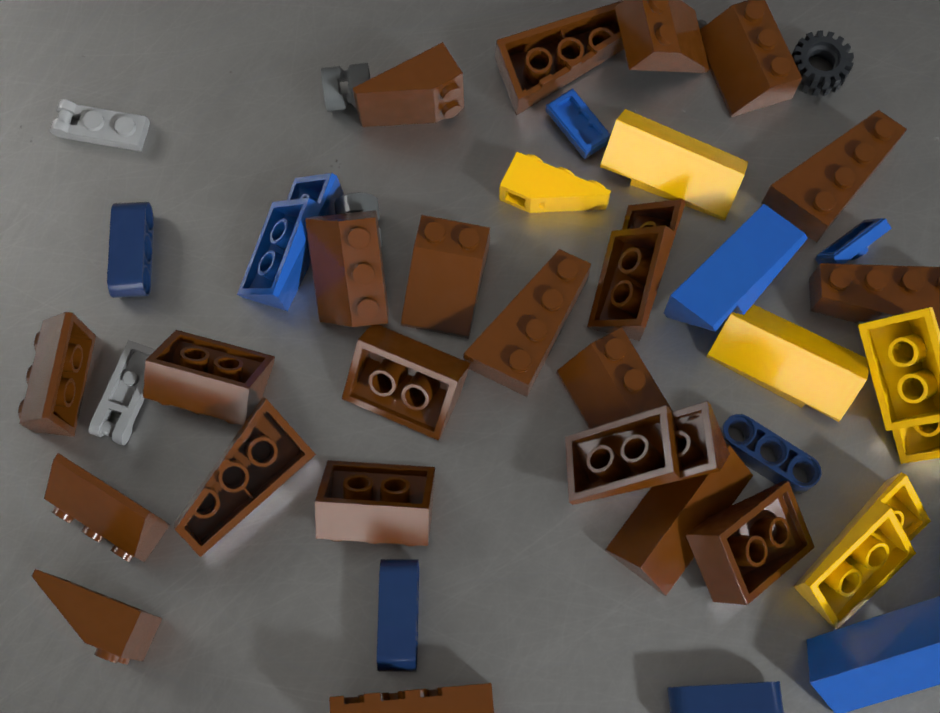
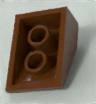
M623 0L615 7L629 70L706 73L710 70L696 12L683 1Z
M443 42L353 87L359 121L362 127L437 123L444 118L450 119L455 117L464 109L463 72Z
M421 215L413 248L401 326L469 339L490 246V227Z
M782 481L709 516L686 534L713 602L748 605L815 548L789 481Z
M37 569L34 570L32 574L33 579L83 642L97 648L94 653L95 656L113 663L119 662L128 665L131 659L144 661L162 621L161 617L61 577Z

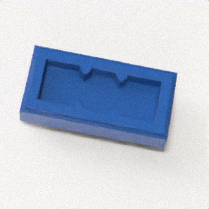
M573 88L546 105L545 111L584 159L608 144L611 134Z
M886 218L866 219L816 255L815 260L818 265L820 263L845 264L849 260H855L869 251L868 246L892 228Z

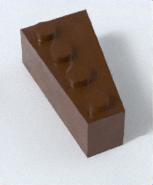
M622 0L496 40L495 60L516 115L624 50L615 7Z
M877 110L770 185L761 203L767 205L817 243L894 149L907 129L880 110Z
M559 249L463 353L464 361L471 363L469 369L527 397L588 280L591 263Z
M820 263L809 278L810 310L812 312L854 323L857 321L866 323L909 311L933 307L940 330V267Z
M262 397L174 522V528L177 533L200 557L316 455L266 398Z
M491 683L439 687L432 690H404L397 693H367L357 697H329L330 713H494Z

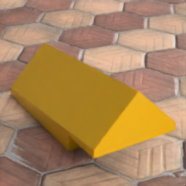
M624 109L616 119L600 167L630 178L631 186L668 200L683 199L686 202L685 206L725 221L745 175L748 161Z
M754 304L744 315L732 312L728 316L706 356L801 408L806 404L837 422L842 419L867 381L869 374V365L866 357Z
M933 307L858 324L886 431L892 430L901 464L940 458V330Z
M900 472L886 480L793 586L835 630L840 629L916 554L910 541L931 521L908 476Z

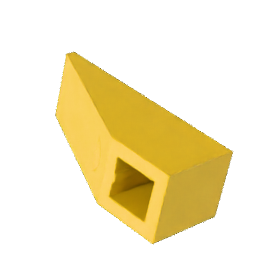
M516 152L499 187L500 201L529 213L606 210L611 194L610 190L597 181L584 180L575 176L566 168H555L543 163L535 155H524Z

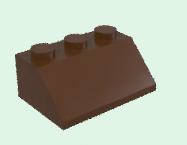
M747 0L733 4L700 29L710 72L731 118L793 98L802 77L765 0Z
M377 210L305 218L319 321L348 327L387 324L389 309Z
M64 312L43 320L41 331L35 336L34 349L36 353L33 365L28 368L26 375L28 385L26 396L21 401L18 410L19 424L34 433L75 437L96 335L72 312Z
M371 325L357 340L342 399L439 441L460 397L471 363L383 326Z
M622 327L589 344L556 372L589 429L664 405L673 412Z
M176 330L145 360L143 398L157 401L162 405H172L190 410L194 414L219 418L230 424L243 425L262 399L274 365L275 356Z
M58 453L53 459L44 496L45 500L55 506L51 512L69 524L73 519L84 524L81 532L98 543L103 538L114 544L110 551L127 562H130L133 557L145 562L170 524Z
M327 460L315 499L316 539L359 541L370 544L390 543L406 546H428L432 520L435 467Z

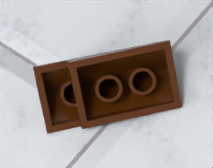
M683 199L628 205L622 230L611 231L587 325L588 328L610 334L622 327L629 339L640 341L646 328L686 204Z
M706 401L674 412L664 405L566 436L569 503L572 505L721 471L730 453L711 404Z
M729 444L726 445L730 455L721 471L651 487L605 549L608 554L664 596L669 593L694 558L686 534L709 516L732 506L753 477V474Z

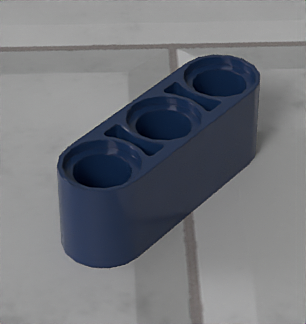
M149 202L114 203L111 207L107 285L109 294L113 298L141 297L150 294L154 217L152 206Z
M735 414L730 416L720 427L725 443L733 448L743 463L774 484L789 481L793 493L802 494L820 480L822 472L816 459L750 417L743 414ZM735 427L739 429L744 435V441L733 440L728 433V428ZM767 447L771 449L775 454V462L765 460L760 453V448ZM793 467H798L805 471L807 475L806 483L800 482L794 477Z
M381 559L377 631L378 672L417 671L419 559Z
M780 681L667 688L670 713H784Z

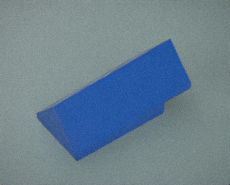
M326 173L295 178L287 200L272 202L239 287L238 296L288 312L311 264L305 218L335 214L334 202L337 198L344 195L337 175Z
M763 204L670 295L664 310L665 316L716 332L732 312L744 315L808 237L799 228Z
M940 596L806 639L810 684L834 713L850 712L940 685Z

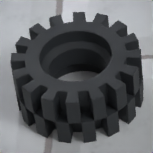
M823 30L816 32L815 36L810 32L806 34L805 39L802 37L798 41L791 56L802 77L799 84L804 86L802 92L807 94L808 90L812 89V96H818L822 90L823 96L830 94L831 90L836 92L843 85L854 64L852 62L854 54L849 53L851 46L849 43L844 46L842 45L843 37L839 36L835 40L832 38L834 32L829 31L827 36H823ZM813 56L822 57L830 62L832 69L829 71L818 70L810 64L809 58Z

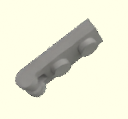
M65 99L59 101L56 109L59 113L57 120L52 121L49 129L53 135L65 139L142 152L150 126L147 116L77 105ZM71 119L79 120L77 126L70 125Z
M128 340L89 425L90 434L98 437L104 435L112 437L113 442L125 445L129 441L132 434V426L145 399L143 398L145 360L156 349ZM112 412L120 414L117 423L110 422Z

